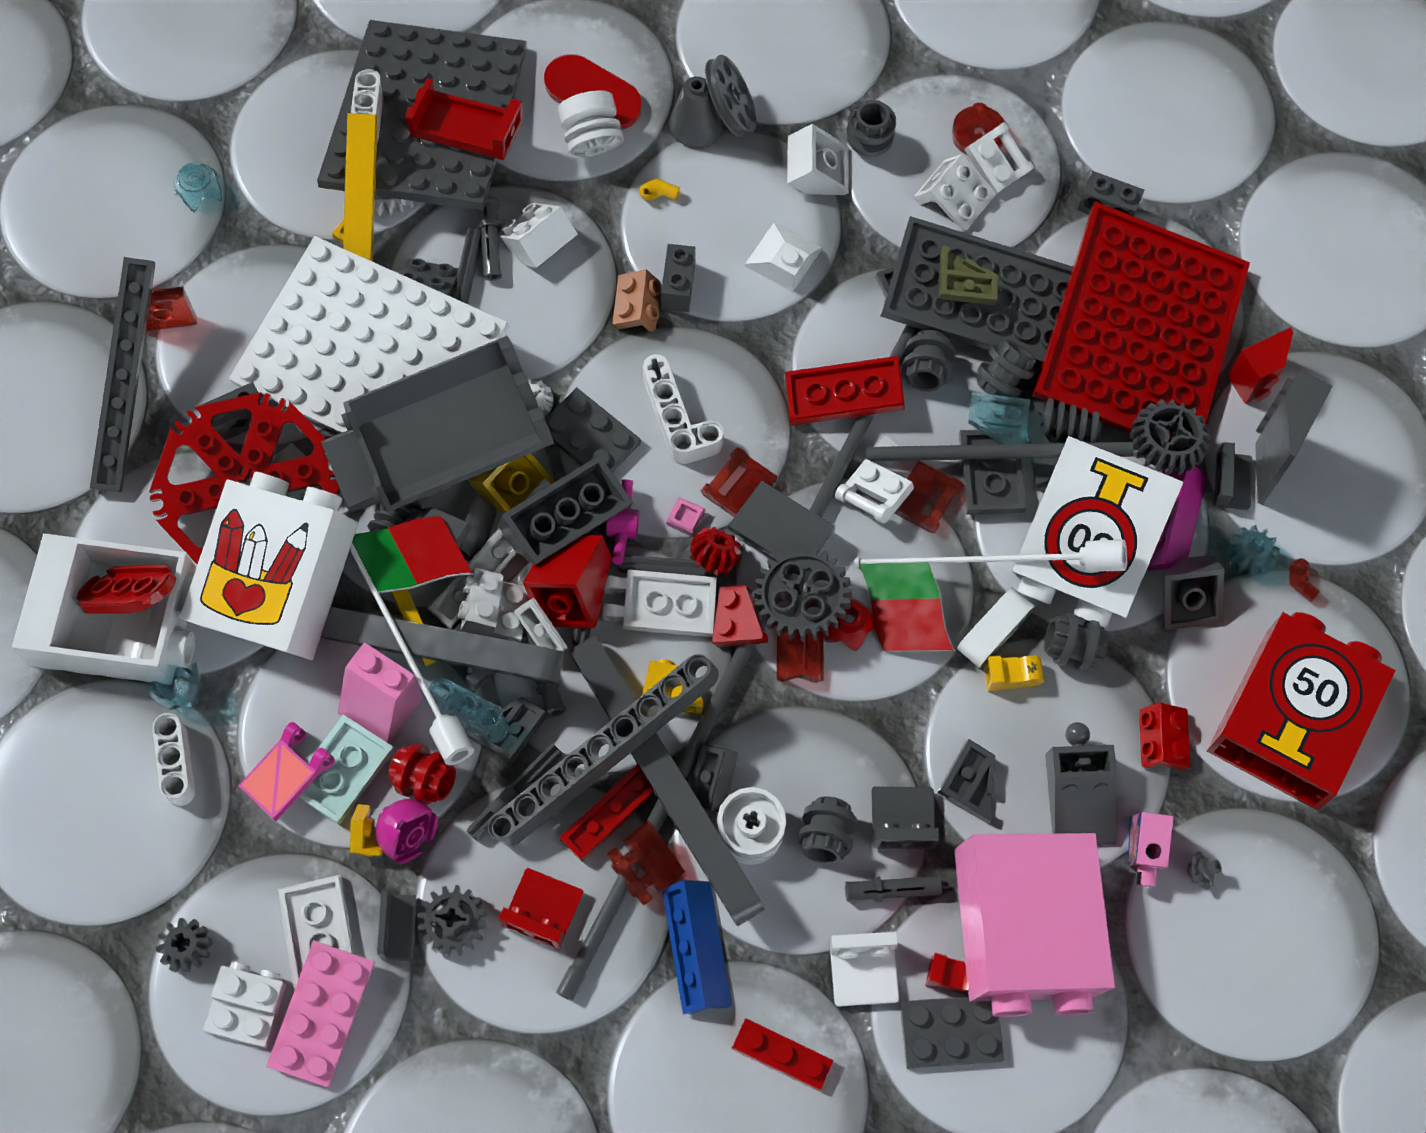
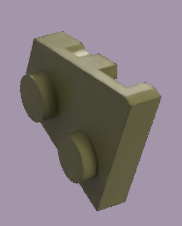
M942 245L940 250L939 299L995 305L998 296V274L987 268L980 267L968 257L965 260L950 252V247Z

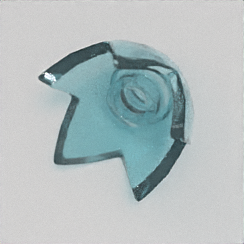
M200 162L188 163L178 171L175 177L174 194H179L192 212L199 208L204 198L222 201V191L218 181L220 175L207 164Z
M197 663L192 664L193 672L188 668L178 667V678L174 681V688L158 681H152V689L148 691L152 699L169 710L177 709L178 713L185 712L200 702L198 695L202 692V679Z

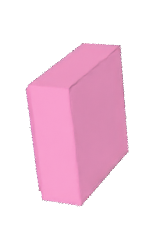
M679 497L666 521V525L693 537L705 514V508Z

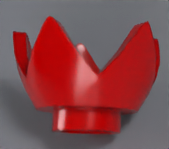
M847 598L850 600L851 607L850 609L843 610L846 612V615L853 616L854 620L846 622L844 619L837 618L839 627L836 629L829 625V635H824V641L827 643L842 641L848 648L857 651L864 643L867 633L871 632L875 626L869 609L862 602Z

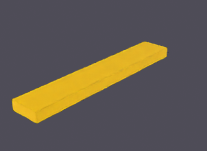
M347 113L343 249L373 262L378 115Z

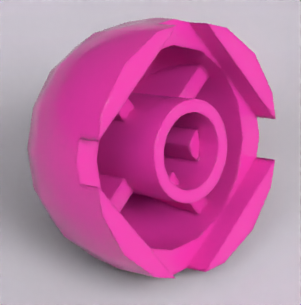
M413 799L396 801L385 807L379 814L375 831L377 843L390 859L395 860L399 864L408 863L423 852L417 850V848L426 838L429 842L434 838L438 827V816L432 812L431 808Z

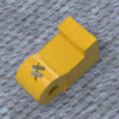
M989 656L984 665L988 692L1034 687L1044 683L1042 662L1039 656H1024L1021 658Z

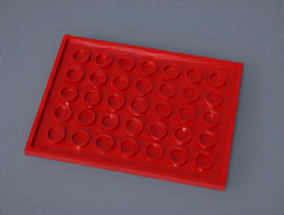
M1095 201L1091 207L1032 396L1045 402L1052 398L1056 406L1063 401L1065 402L1066 410L1072 404L1076 405L1077 414L1083 408H1087L1089 418L1094 411H1098L1100 421L1104 417L1103 424L1128 434L1131 433L1133 421L1137 418L1138 413L1142 409H1146L1150 403L1157 405L1161 399L1167 405L1172 399H1174L1175 404L1178 406L1185 402L1186 409L1188 410L1196 407L1195 415L1204 416L1203 424H1206L1250 262ZM1170 432V435H1169L1170 437H1169L1168 442H1171V440H1172V439H1171L1172 434H1173L1172 432Z

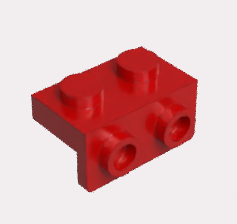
M1162 702L1141 708L1139 710L1141 766L1151 768L1161 765L1178 770L1190 768L1187 709Z

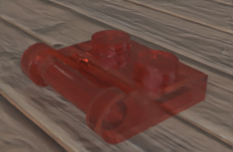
M736 447L731 452V458L711 483H706L700 490L705 498L733 517L736 516L761 481L771 487L777 481V475L753 460L739 447ZM741 465L746 469L725 496L719 493L721 487Z
M918 460L907 478L913 483L914 489L895 511V514L930 533H935L940 526L939 520L955 494L961 492L964 484L959 479L949 477ZM939 485L945 490L929 516L921 514Z

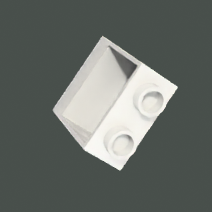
M43 533L12 648L29 666L172 685L176 667L188 668L194 654V633L185 631L187 621L179 618L196 567L187 552ZM167 565L176 576V583L169 594L154 606L141 612L131 614H85L77 604L78 600L76 597L80 588L94 576L99 575L101 578L107 575L106 570L111 567Z

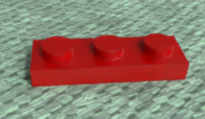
M745 1018L732 1046V1050L819 1092L834 1061Z

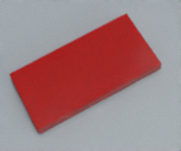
M899 356L785 372L791 426L905 410Z

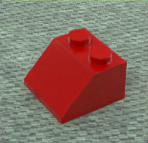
M1291 327L1241 350L1227 377L1245 404L1253 400L1259 402L1267 398L1272 393V387L1280 380L1279 376L1286 365L1293 336Z

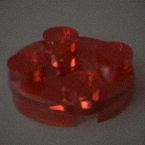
M981 102L975 103L956 115L952 128L953 143L962 153L967 155L964 150L966 147L1006 121L997 111L987 107L986 104ZM975 128H982L985 134H975L974 130ZM996 137L994 141L1000 149L1003 143L999 137Z

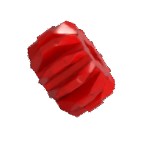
M712 527L711 530L703 528L692 540L690 558L696 561L697 567H703L706 572L711 571L717 576L720 573L728 575L730 570H733L739 562L741 544L734 540V535L726 534L725 530L719 531L716 527Z

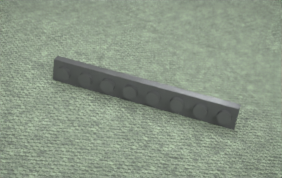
M124 257L90 482V488L122 493L156 265L154 261Z

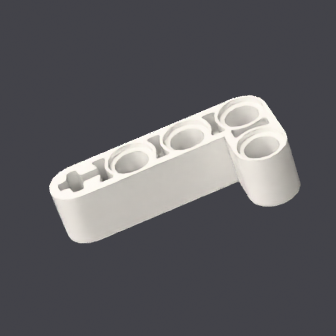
M658 354L647 357L643 363L644 383L673 461L678 464H688L719 454L723 448L724 432L722 426L712 420L691 425L667 359ZM655 371H657L658 375H661V379L658 381ZM667 394L670 395L671 398L661 399L659 398V396ZM670 419H678L680 421L678 424L668 423ZM711 435L715 436L717 439L714 441H707L704 439V437ZM679 444H687L690 447L682 450L678 449L676 446Z

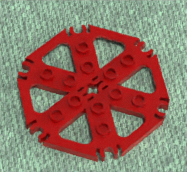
M262 392L196 406L193 408L199 412L200 418L188 410L186 413L192 419L189 426H183L179 421L175 422L176 427L182 432L181 435L177 434L172 427L170 428L149 490L151 494L156 491H162V494H153L150 496V500L152 502L163 501V507L160 510L153 511V515L156 517L168 516L156 521L187 552L197 565L203 548L197 547L179 528L178 520L181 516L217 509L227 479L238 483L246 482L249 477L252 480L254 472H260L290 483L287 493L307 487L321 486L324 491L339 495V485L337 480H331V477L335 478V475L329 469L330 463L328 458L325 457L326 453L321 442L325 438L290 401L285 412L283 411L286 408V400L281 398L278 406L271 407L269 405L271 395L268 393L264 395L263 404L260 405V400L263 396ZM247 409L252 413V421L239 456L212 427V419L219 414ZM286 423H294L314 444V450L309 456L271 464L283 426ZM181 446L190 447L217 475L179 485H173L168 480L176 451Z

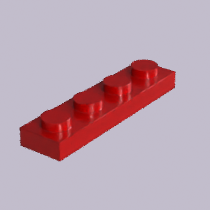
M639 764L559 837L560 841L581 862L654 794V788L648 783Z

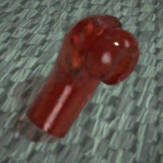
M1299 558L1294 560L1289 567V583L1293 589L1312 602L1320 593V590L1309 582V562L1306 559Z

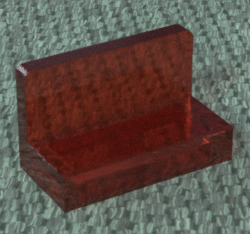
M787 631L780 637L777 636L778 681L784 682L795 678H801L812 683L824 681V634L821 631L817 632V640L815 641L811 634H806L804 642H801L800 634H795L792 641H789Z

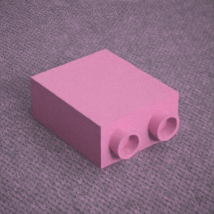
M1096 833L973 834L954 849L966 973L969 986V1002L991 1001L992 1013L996 1017H1014L1031 1014V1000H1053L1056 1015H1079L1093 1012V998L1115 988Z

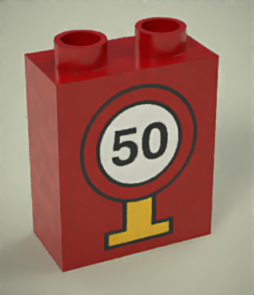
M1282 612L1267 630L1206 752L1319 811L1337 795L1396 670L1381 663L1382 655L1374 647L1359 641H1350L1346 645L1325 634L1326 626L1316 617L1302 612H1295L1291 616Z

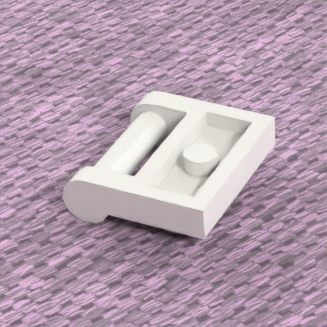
M1003 122L964 149L980 175L996 194L1035 168L1031 161H1027L1008 131L1009 126L1006 122ZM996 137L1000 138L1019 167L1016 171L1012 169L994 141Z
M865 459L849 480L837 488L835 498L842 503L849 502L874 515L875 520L886 523L912 492L914 486L908 479ZM859 490L885 504L878 505L855 492Z

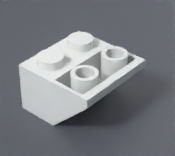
M532 203L523 209L522 212L524 214L519 218L512 219L502 226V231L498 233V240L524 265L537 268L578 235L561 207Z

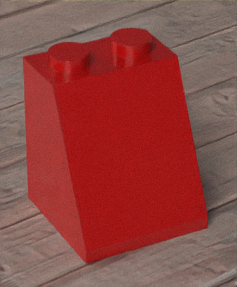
M583 535L539 564L532 565L525 577L523 585L529 599L535 598L554 627L595 629L611 563V555L603 535Z

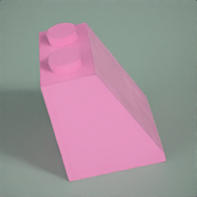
M364 642L345 667L338 713L341 716L344 714L390 744L424 696L413 673Z

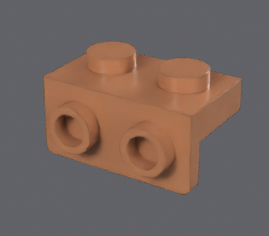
M647 269L618 275L612 325L618 330L642 325L649 332L656 331L662 287L661 282Z

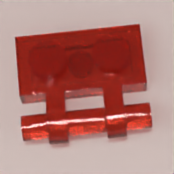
M644 822L623 840V843L629 850L627 854L623 856L617 847L611 849L606 854L613 863L611 865L612 869L616 874H621L628 884L627 890L632 897H637L642 905L652 900V896L647 891V888L652 884L657 891L663 892L685 873V870L651 822ZM636 861L645 873L641 878H638L631 868Z

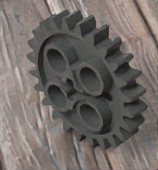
M801 546L799 554H795L793 549L789 548V556L787 557L778 552V562L768 559L769 570L760 568V576L763 579H755V585L759 589L753 591L754 598L758 599L754 603L756 610H762L759 613L760 620L768 619L767 628L769 630L777 626L776 631L779 637L787 631L789 641H792L795 634H800L801 642L805 641L806 634H811L815 641L817 640L818 631L828 636V626L830 625L837 629L839 627L837 618L846 619V612L843 609H850L851 607L850 600L847 598L852 597V589L847 588L851 584L850 577H844L846 575L845 567L837 568V558L828 562L827 551L820 557L817 556L816 547H813L810 554H806L804 546ZM810 570L811 573L806 583L807 592L802 597L800 614L798 617H794L799 605L798 595H801L803 592L804 578L806 572ZM791 573L799 575L796 580L785 579ZM819 580H825L828 582V584L824 587H817L814 585V583ZM782 600L791 602V605L785 608L777 606ZM811 607H817L821 610L815 615L806 612Z

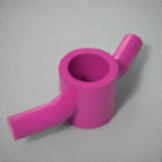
M622 479L621 486L632 500L633 480ZM631 506L607 520L606 534L609 537H615L612 562L617 565L622 564L624 561L627 538H637L639 510L631 509Z

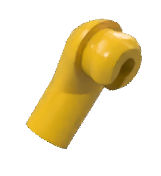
M657 178L644 183L639 188L641 198L647 201L661 196L677 200L681 191L680 187Z

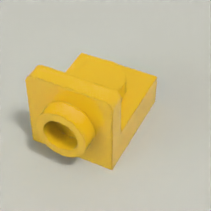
M358 804L351 818L350 853H357L366 857L381 856L383 851L377 843L375 833H373L375 819L370 818V805Z

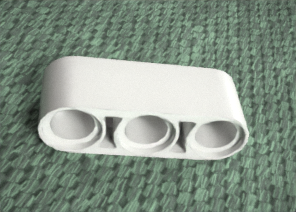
M366 69L360 71L355 77L351 113L378 115V142L383 105L381 80L378 72Z
M1011 587L964 637L957 650L978 668H982L988 657L993 656L1028 618L1035 605Z
M163 713L154 720L152 728L159 787L161 793L173 805L185 806L195 796L188 732L176 715ZM176 725V730L173 734L164 736V732L169 726ZM180 754L177 763L168 765V760L172 755ZM176 784H184L180 793L171 795V790Z

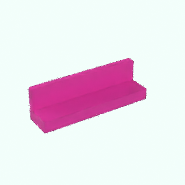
M1196 466L1190 472L1184 470L1183 473L1178 475L1173 470L1168 475L1183 481V484L1146 571H1167L1180 560L1189 556L1207 482V476ZM1163 469L1162 473L1167 475L1165 469Z

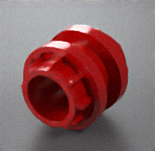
M415 743L408 748L402 747L397 751L391 761L388 776L398 794L405 797L414 794L416 801L429 805L432 802L442 801L449 795L455 783L456 769L454 765H447L444 762L439 751L431 754L428 746Z

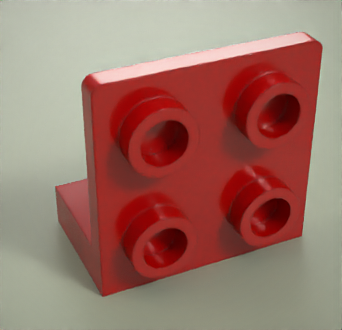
M526 868L509 908L503 907L498 920L501 927L560 950L584 892L578 887Z

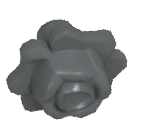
M1199 851L1191 856L1192 862L1188 864L1187 871L1193 883L1201 884L1204 889L1208 890L1214 886V874L1221 872L1222 866L1218 860L1210 861Z

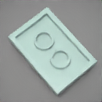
M344 714L319 746V748H324L335 758L334 765L320 773L298 797V799L339 826L394 752L393 746Z

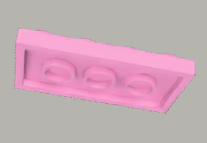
M313 940L266 1067L329 1088L376 961Z

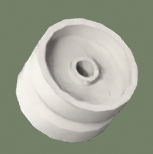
M756 787L742 788L728 795L721 804L716 829L737 862L747 865L763 863L772 858L782 845L786 827L785 810L778 798L767 790ZM748 824L755 825L752 829H748L746 827V825Z

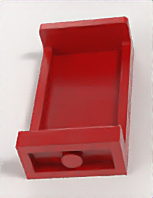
M426 79L423 87H419L417 90L415 103L406 112L405 122L409 126V133L412 137L504 160L523 122L522 101L511 99L505 109L435 91L433 80Z

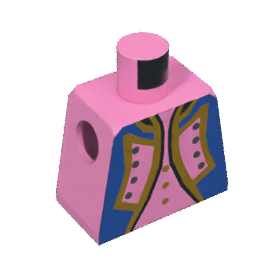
M1141 812L1130 817L1128 866L1138 867L1136 885L1156 887L1157 869L1160 870L1168 867L1173 816ZM1146 848L1151 851V858L1146 855Z

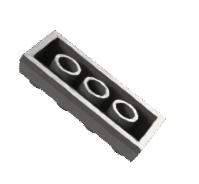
M599 455L502 514L497 526L516 552L533 565H537L625 510L633 502Z

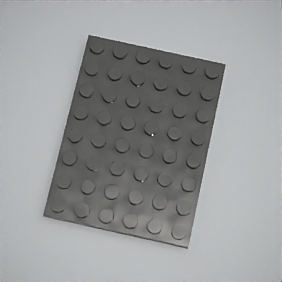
M369 20L317 178L318 188L345 191L347 113H351L356 75L362 70L371 69L380 75L383 93L379 139L376 151L375 196L484 210L497 158L410 136L409 126L405 122L406 112L415 103L417 90L419 87H423L426 79L433 80L435 91L506 109L510 100L514 99L527 50V41Z

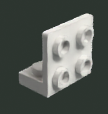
M959 154L945 159L914 195V198L920 205L928 202H937L961 231H966L995 197L996 193L963 154Z
M896 932L832 935L829 944L835 1006L897 1003L899 995L894 952L897 946Z

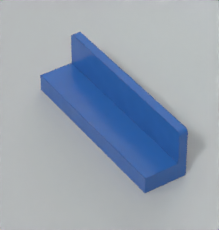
M683 880L662 888L683 1014H694L709 1008L730 1007L732 1003L710 882Z

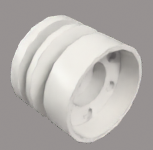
M599 90L580 93L569 97L557 106L561 127L568 130L564 134L565 142L568 143V153L572 157L581 158L603 154L617 148L624 142L623 132L619 130L621 126L620 121L613 118L617 110L613 95L609 91Z

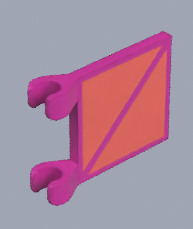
M290 722L285 727L282 737L238 785L275 821L282 816L320 773L328 770L335 763V758L324 748H318L314 752L310 764L306 763L291 749L301 743L307 736L306 732L295 722Z

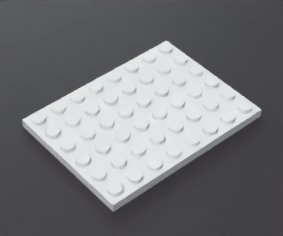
M314 236L230 375L229 380L239 387L253 382L258 393L262 392V397L266 393L270 394L271 402L277 405L280 399L284 398L286 400V409L290 401L305 418L340 434L347 431L341 414L346 413L343 402L505 336L510 326L502 319Z

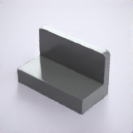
M1223 442L1216 453L1214 507L1249 510L1251 507L1252 457L1250 455L1235 454V443Z
M381 890L377 954L382 961H414L418 910L417 895H391L388 890Z

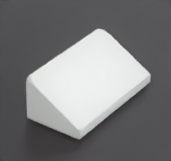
M534 597L514 611L537 646L564 651L568 648Z

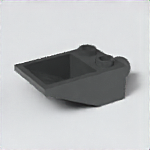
M1074 722L1067 727L1065 732L1066 740L1072 746L1052 747L1045 754L1052 834L1096 833L1097 844H1115L1117 828V769L1114 745L1085 746L1090 739V730L1085 724ZM1093 763L1097 767V771H1089L1087 766ZM1060 764L1066 767V772H1061Z

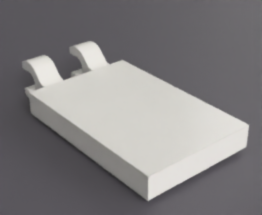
M628 570L627 578L607 576L605 594L617 595L626 593L625 606L604 604L602 622L614 623L623 621V630L712 637L717 577Z

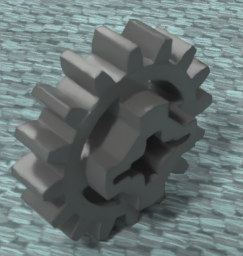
M459 885L455 886L453 892H449L447 887L443 886L442 895L438 896L433 891L431 892L433 901L431 903L427 901L422 902L426 913L421 912L417 915L419 920L424 921L423 924L418 926V930L420 933L427 932L422 940L425 944L433 941L432 950L435 953L443 947L445 956H449L452 949H455L460 956L463 953L462 947L467 946L470 950L474 949L472 943L474 938L482 941L483 937L479 929L487 928V923L480 920V918L485 917L487 912L485 909H477L482 904V901L479 897L471 900L473 893L470 889L461 894ZM448 902L445 907H443L440 910H436L440 905ZM462 902L470 907L473 916L462 912ZM452 915H456L459 922H454L452 927H449L446 920H451ZM432 925L442 928V939L434 934ZM465 931H469L463 938L457 940V937L459 935H461Z

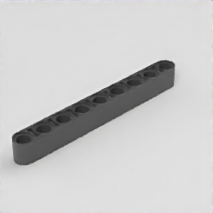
M330 607L320 638L362 646L365 642L374 649L403 654L385 617ZM393 619L411 656L558 684L565 655L562 651Z
M695 654L690 656L493 815L488 823L489 835L508 846H515L712 688L719 677L716 666L704 655ZM702 666H707L706 673L696 678L697 670ZM682 685L683 689L680 695L671 697L673 689ZM658 705L657 713L652 717H647L650 707ZM629 725H633L632 733L627 737H623L624 729ZM609 744L608 752L604 756L599 757L600 748ZM584 764L583 773L575 777V769L579 765ZM560 784L559 792L551 796L550 791L552 787ZM535 803L534 812L527 816L526 810L528 806ZM507 823H510V831L508 832V834L503 836V827Z

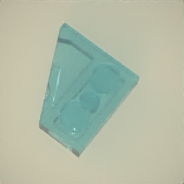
M972 392L968 424L1000 444H1026L1030 400Z

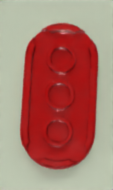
M575 54L562 55L551 61L545 69L544 84L548 95L556 102L561 103L569 97L589 91H609L613 95L617 110L613 118L620 121V128H629L639 119L642 101L638 90L587 58Z
M167 565L115 566L106 570L107 575L101 578L97 575L89 579L78 591L76 599L78 600V606L85 614L137 613L154 606L166 597L176 583V576Z

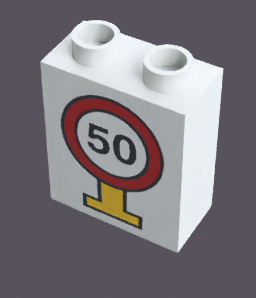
M1068 436L1019 555L1077 554L1080 552L1081 547H1085L1086 541L1125 540L1127 567L1125 571L1087 572L1086 567L1081 566L1080 560L1016 561L1012 572L1023 576L1017 591L1049 605L1056 590L1076 597L1079 600L1073 614L1088 621H1099L1100 626L1107 628L1113 613L1126 618L1183 481Z

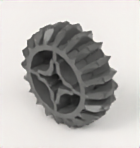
M1161 399L1157 405L1150 403L1146 409H1142L1138 413L1137 418L1134 419L1130 439L1133 440V450H1138L1136 454L1137 459H1146L1144 462L1145 467L1152 464L1155 466V471L1165 469L1166 474L1169 475L1175 470L1180 475L1184 470L1189 472L1193 470L1196 465L1198 466L1202 463L1204 456L1207 455L1211 442V435L1208 434L1210 425L1203 424L1204 416L1195 415L1196 407L1188 410L1186 409L1185 402L1178 406L1175 404L1174 399H1172L1167 405ZM1170 432H1172V433H1173V434H1172V437H1171L1172 440H1171V442H1168L1169 437H1170V436H1169V435H1170Z

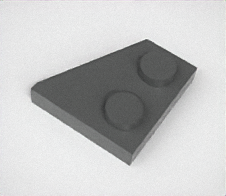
M966 740L937 791L943 797L987 824L993 819L991 803L992 794H994L992 773L995 770V755L974 741Z

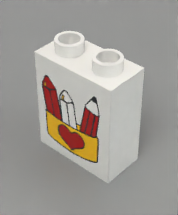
M254 472L250 486L227 479L179 619L313 661L359 522L338 512L343 498L317 488L307 487L303 501L286 496L290 483L264 473Z

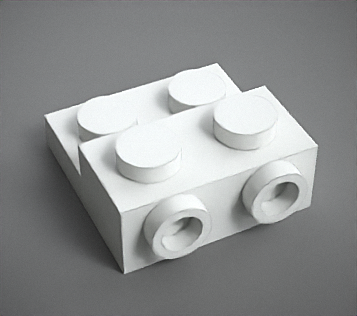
M474 568L473 575H466L462 586V592L466 593L465 601L461 602L458 611V618L462 619L460 631L508 640L512 636L517 642H521L524 626L514 611L527 602L528 594L525 587L503 581L504 575Z
M231 962L230 967L221 965L211 994L213 1002L203 1031L267 1049L287 985L279 980L280 974L262 970L260 975L249 973L250 967L244 964Z

